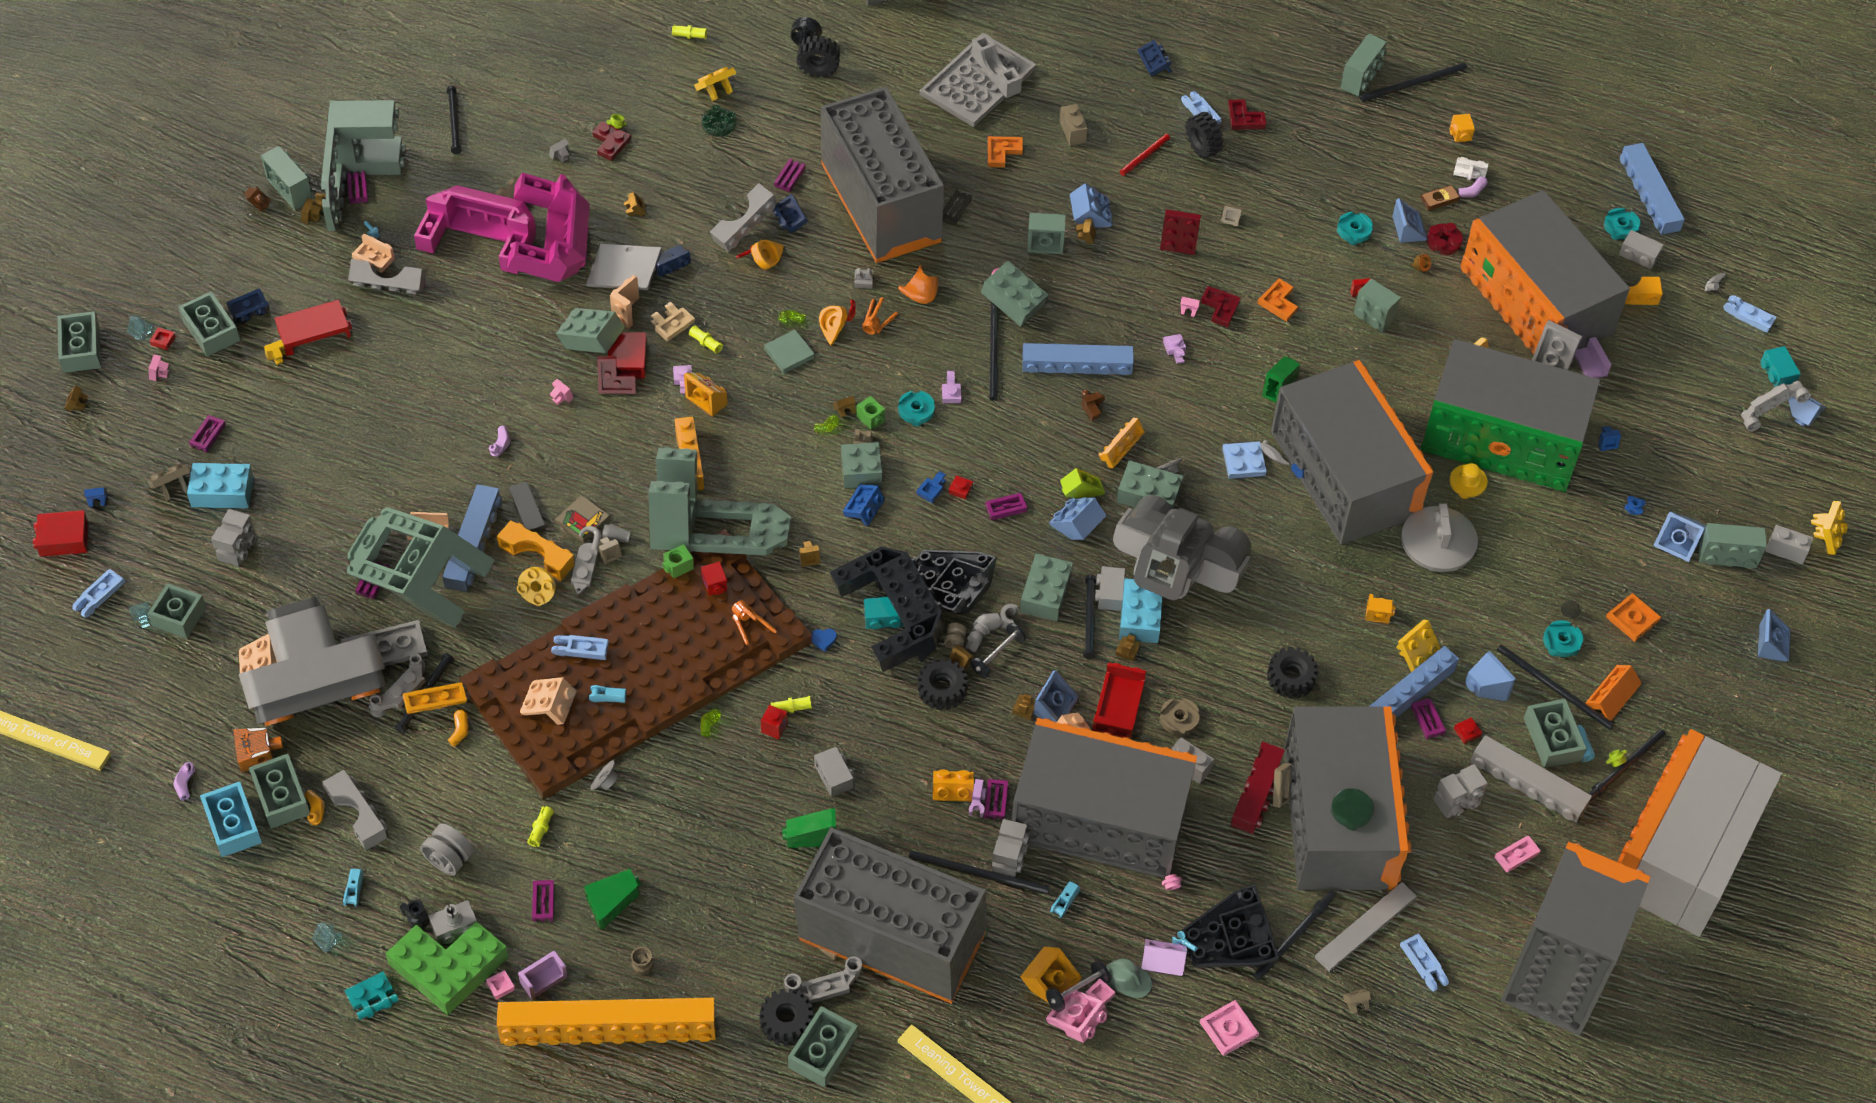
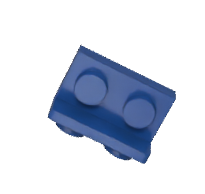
M860 484L842 512L845 517L861 518L863 524L869 526L883 504L885 497L878 486Z

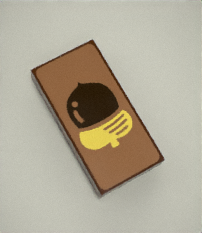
M1450 185L1421 194L1420 199L1429 211L1458 202L1460 196L1454 187Z

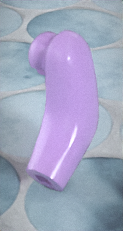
M1479 177L1472 186L1459 188V196L1466 198L1478 196L1487 186V179Z
M506 426L498 428V439L493 446H489L490 454L494 457L502 455L510 445L511 438Z
M186 762L180 768L173 783L182 801L190 797L187 782L195 772V766L191 762Z

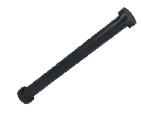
M448 86L446 93L449 96L452 136L451 152L459 154L461 153V146L459 145L455 97L457 88L455 86Z
M1095 575L1085 576V582L1087 583L1086 639L1083 657L1086 659H1093L1095 657V652L1093 651L1094 586L1097 581Z
M448 653L442 655L441 662L422 690L433 688L448 664L453 662L454 658ZM406 712L402 720L394 726L395 730L404 734L407 730V725L415 713L407 714Z

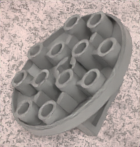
M1439 504V506L1424 507L1422 510L1411 514L1403 525L1401 542L1406 554L1418 565L1429 571L1449 572L1464 567L1472 560L1477 550L1478 536L1468 518L1456 510L1447 508V504Z

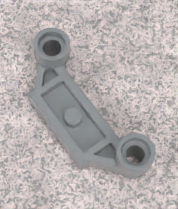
M1800 381L1790 385L1783 383L1780 386L1774 387L1763 396L1757 397L1751 402L1749 409L1741 413L1746 429L1750 432L1757 430L1761 426V422L1758 419L1759 416L1792 397H1795L1798 403L1808 401L1811 397L1810 392Z
M413 654L410 657L409 669L383 695H373L370 697L369 709L371 715L381 717L386 713V709L395 707L400 709L405 704L403 693L417 691L425 683L423 674L426 671V666L419 654Z
M855 956L849 957L845 962L844 971L801 982V978L797 974H789L784 980L785 989L787 992H789V988L794 989V994H797L798 991L802 992V998L807 996L811 1004L850 993V986L859 977L862 970V961Z

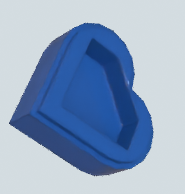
M817 629L811 633L812 643L824 652L837 639V634L833 629H825L824 631Z

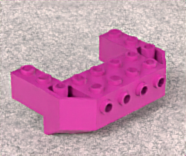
M522 172L515 184L514 199L547 208L544 249L515 241L508 254L507 268L555 282H561L577 274L579 269L585 265L590 204L563 174H560L558 180L553 182Z
M458 185L426 198L427 211L414 235L417 250L434 254L446 228H451L504 241L505 244L499 254L500 269L514 274L519 273L517 270L507 268L508 254L515 241L532 246L537 235L535 219L524 201Z

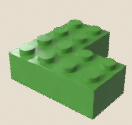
M477 921L447 949H444L419 926L415 925L385 953L388 964L447 1015L509 958L506 946Z

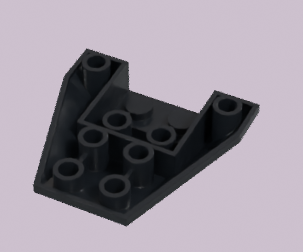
M923 550L916 558L919 566L918 572H923L927 579L925 584L928 588L932 587L936 598H934L936 603L940 602L944 610L952 613H970L991 586L997 559L982 552Z
M1256 885L1233 892L1182 929L1185 939L1198 947L1196 952L1188 948L1194 968L1262 966L1279 960L1277 946Z

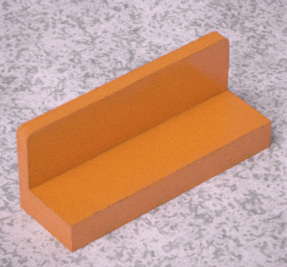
M1616 665L1585 704L1592 709H1600L1605 718L1611 721L1641 685V681L1632 665Z

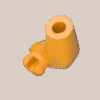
M458 710L454 714L455 732L447 740L453 747L457 746L468 734V716L464 710Z
M308 790L304 794L305 799L310 804V814L307 816L310 824L319 825L323 820L325 804L323 799L315 792Z

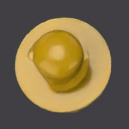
M1473 463L1456 467L1451 472L1449 478L1452 489L1463 499L1481 495L1486 490L1488 483L1486 474Z
M530 567L521 573L518 579L517 592L526 601L536 606H541L553 598L556 584L554 578L547 570L540 567Z

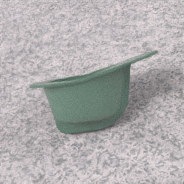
M1125 958L1118 959L1106 966L1110 974V982L1107 985L1112 989L1132 998H1142L1151 991L1152 981L1149 974L1136 966L1131 960Z

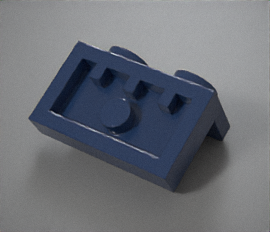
M1155 39L1137 49L1151 77L1164 69H1167L1169 73L1172 72L1170 59L1168 56L1164 57L1163 54L1166 52L1161 44L1158 45Z
M681 245L662 252L655 272L661 277L691 263L689 250L685 251Z

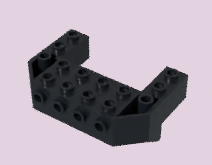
M883 546L830 571V575L841 598L875 582L879 591H885L897 612L905 630L871 646L874 658L882 672H885L915 656L922 662L936 649L945 626L942 615L945 611L940 602L936 603L934 599L936 595L932 587L928 588L925 584L927 579L923 572H918L919 566L915 558L911 559L908 552Z

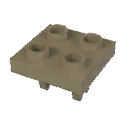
M176 464L169 467V472L165 474L158 472L151 475V480L147 482L150 488L160 487L166 501L171 498L165 487L166 483L178 479L184 493L188 491L182 477L190 473L187 466Z

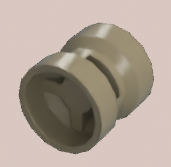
M959 623L949 624L947 627L948 635L945 637L944 645L952 650L957 645L963 648V638L966 636L967 631L966 627Z
M638 947L633 950L631 961L634 972L639 975L648 974L653 968L651 951L646 947Z

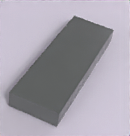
M527 481L510 486L509 492L523 526L531 532L545 529V524Z

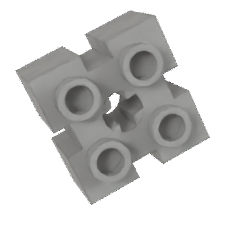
M228 509L222 519L223 524L217 528L211 540L214 548H217L215 553L218 561L240 567L242 561H245L248 556L247 548L250 549L255 544L257 536L250 515Z
M1475 764L1462 769L1456 775L1451 774L1440 779L1437 787L1439 790L1436 791L1433 800L1446 819L1451 816L1456 817L1463 813L1464 808L1474 809L1481 804L1488 783Z
M1003 819L993 852L992 872L1015 878L1017 872L1021 873L1024 862L1023 857L1027 853L1030 833H1026V824Z

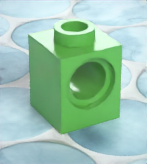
M869 396L857 405V417L872 430L876 426L882 425L885 421V408L873 397Z
M684 544L663 554V568L666 573L671 574L673 579L694 569L693 557Z

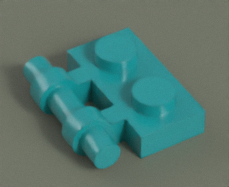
M384 971L344 990L354 1011L361 1007L363 1008V1010L356 1013L359 1020L366 1017L371 1018L374 1016V1013L384 1008L387 1010L392 1007V1004L399 1001L396 994L387 997V994L393 992V988ZM380 998L381 1001L371 1006L369 1005V1003Z

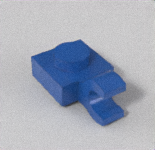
M939 471L933 480L927 477L917 489V495L933 503L943 491L946 474Z

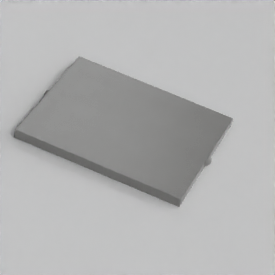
M600 244L586 286L619 288L626 279L635 275L638 278V290H648L662 248Z

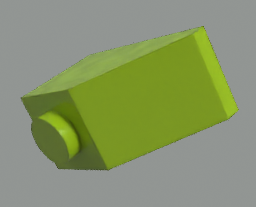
M1075 468L1060 480L1063 487L1062 491L1067 497L1082 499L1105 494L1099 477Z

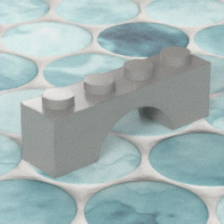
M985 34L973 39L971 55L1002 94L1008 98L1020 93L1022 77L1014 67L1007 69L1002 64L997 54L996 45L990 37Z
M759 183L747 194L749 208L743 217L735 221L721 220L710 231L713 241L727 252L735 248L744 236H747L756 224H759L763 217L772 211L777 204L774 194Z
M351 259L348 281L353 282V286L364 287L366 284L371 285L373 289L382 290V287H388L389 291L400 292V289L407 290L406 293L417 295V292L424 291L426 271L404 266L397 276L382 278L376 272L373 263Z
M342 770L323 781L325 792L335 806L347 805L359 811V817L353 825L356 838L365 851L387 839L385 832L387 826L382 819L378 820L374 806L367 804L365 793L362 789L358 791L356 788L357 783L352 775L348 776L345 770Z

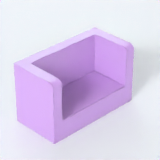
M552 951L518 973L520 984L531 999H534L568 977L566 966L555 951Z

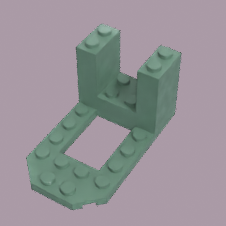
M394 100L330 101L321 188L325 189L326 199H322V207L328 231L338 230L340 222L343 221L341 208H344V198L342 196L346 193L344 181H347V173L350 172L353 175L354 172L361 174V171H365V175H401L402 167H405L403 154H406V145L402 144L401 136L394 137L395 132H398L396 118H399V108L395 107Z
M669 447L658 448L656 457L657 481H651L648 492L650 549L672 550L684 544L688 551L768 555L773 552L774 548L778 546L782 548L788 544L791 516L775 504L749 503L745 501L730 502L727 500L712 501L708 499L698 500L697 450L688 448L672 449ZM696 517L752 520L749 537L740 535L693 534Z
M386 507L381 511L379 517H372L367 520L349 550L348 560L350 561V566L347 567V574L389 590L432 619L455 628L461 621L465 611L431 589L432 585L437 581L440 571L446 566L449 559L464 570L485 577L490 572L495 560L444 525ZM391 531L413 537L394 570L373 563L378 557L381 547L387 542Z

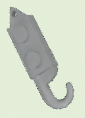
M587 526L579 533V536L582 537L585 532H592L594 539L593 543H585L578 550L571 578V585H574L578 597L588 587H591L599 554L598 546H600V539H602L601 532L593 526Z

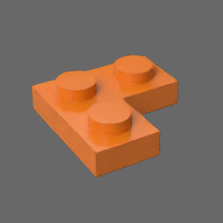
M988 136V167H1005V154L1022 155L1023 137Z
M1280 278L1258 299V305L1286 322L1298 310V306L1286 300L1293 292L1294 287Z

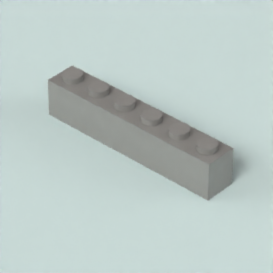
M1486 735L1475 749L1470 761L1477 768L1489 772L1493 777L1503 780L1512 788L1522 791L1531 799L1541 802L1548 809L1560 813L1564 818L1575 823L1580 819L1592 797Z

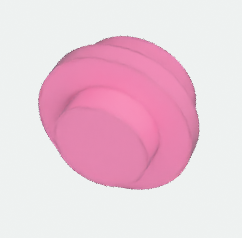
M1172 874L1165 877L1162 885L1165 886L1166 890H1174L1182 886L1181 882L1183 880L1182 877H1177V874Z

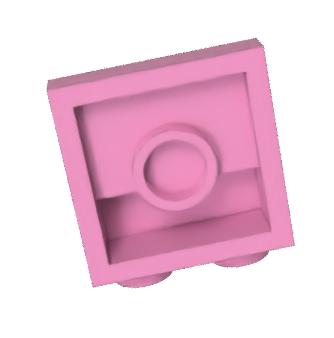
M1076 990L1063 998L1065 1001V1009L1063 1011L1056 1012L1052 1009L1046 1017L1049 1024L1064 1030L1068 1037L1084 1043L1087 1038H1093L1096 1026L1099 1023L1105 1022L1107 1009L1103 1001Z

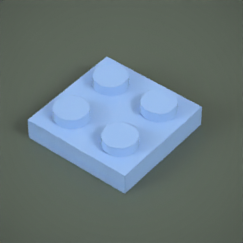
M1260 441L1223 444L1222 449L1229 479L1266 476V467Z

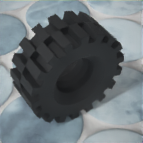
M817 35L814 38L809 36L807 40L803 39L802 43L799 44L797 53L799 69H803V73H809L811 77L816 75L818 78L820 76L825 78L827 74L831 76L833 72L836 73L837 68H839L841 54L835 41L831 42L832 39L830 38L826 40L825 36L818 38Z
M1202 112L1188 118L1186 121L1187 125H1185L1186 135H1188L1187 140L1191 143V148H1194V152L1198 153V156L1203 159L1219 153L1224 146L1222 144L1224 140L1221 138L1222 132L1219 130L1220 126L1216 124V119H1213V116L1208 112Z
M1288 647V651L1282 648L1280 653L1278 651L1274 653L1267 672L1270 687L1274 686L1273 691L1275 693L1280 691V696L1282 697L1287 694L1289 699H1293V695H1296L1297 699L1301 698L1302 693L1304 696L1308 695L1309 691L1311 692L1315 686L1319 669L1317 668V661L1314 662V656H1308V651L1301 652V648L1298 647L1296 650H1293V647ZM1295 670L1300 674V677L1291 678L1285 674V671Z
M939 658V662L933 659L931 660V665L927 662L925 667L921 668L918 676L920 699L923 698V703L925 704L929 702L930 708L937 706V710H942V707L950 710L951 705L954 708L957 707L958 702L962 703L967 694L968 680L963 666L959 668L958 662L953 664L952 659H948L947 662L944 661V658ZM946 681L950 684V687L948 689H938L935 687V683Z
M785 988L780 989L779 994L774 991L772 992V997L767 996L765 1003L762 1002L760 1025L764 1036L767 1035L769 1041L775 1039L776 1045H780V1042H784V1046H789L788 1042L796 1045L797 1040L800 1039L813 1019L812 1004L809 1003V999L807 996L802 998V992L800 991L794 994V989L789 988V992H785ZM789 1010L795 1014V1018L791 1022H782L779 1020L778 1015L782 1011Z

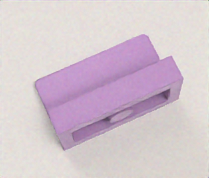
M1589 338L1587 347L1578 349L1574 357L1584 375L1593 378L1607 376L1611 363L1597 338Z
M1146 939L1142 969L1182 976L1187 946Z

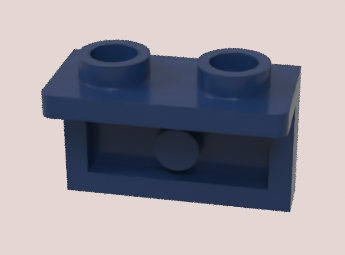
M793 194L777 203L772 210L776 217L779 216L780 220L778 222L783 229H787L790 233H793L809 222Z
M260 288L226 302L235 323H245L254 315H264L268 312L267 310H269L270 306Z

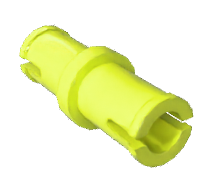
M673 25L672 27L673 36H684L687 39L692 37L707 38V28H697L692 25H688V27Z
M693 326L690 329L689 335L698 340L700 345L708 347L716 354L721 352L723 344L712 338L710 333H705L697 326Z
M810 696L792 699L791 697L786 701L771 702V706L790 712V714L798 710L812 709Z
M547 806L541 808L537 820L532 825L531 835L527 840L529 845L533 847L540 846L544 833L548 832V824L554 814L552 808Z

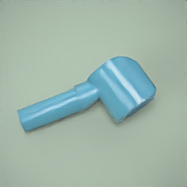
M364 221V224L369 229L367 235L373 236L376 239L380 237L378 228L371 226L368 221Z
M1179 931L1177 933V936L1181 939L1172 937V943L1187 946L1194 952L1197 951L1198 947L1185 939L1184 932Z

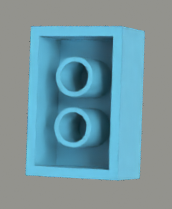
M193 463L187 491L191 507L249 508L254 480L250 464Z
M1124 579L1119 640L1123 636L1127 637L1129 634L1135 636L1138 642L1158 643L1162 596L1137 586L1134 579Z
M240 781L200 795L221 857L262 843Z

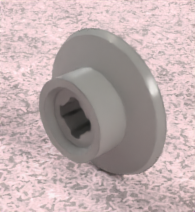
M1182 458L1176 459L1157 468L1168 472L1177 473L1179 472L1177 463H1179L1182 460Z
M614 760L610 761L596 776L591 785L592 790L597 789L599 786L608 790L618 778V774L613 771L615 767Z

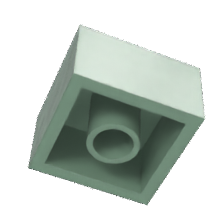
M1030 213L1027 252L1063 254L1065 215Z
M1371 278L1358 292L1354 314L1383 333L1395 321L1401 297Z
M879 442L841 445L844 488H858L860 484L882 486Z
M167 583L148 612L152 627L188 638L204 613L206 605L202 595Z

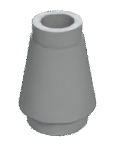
M611 523L609 525L605 524L602 539L607 537L610 541L616 539L618 542L628 543L631 532Z

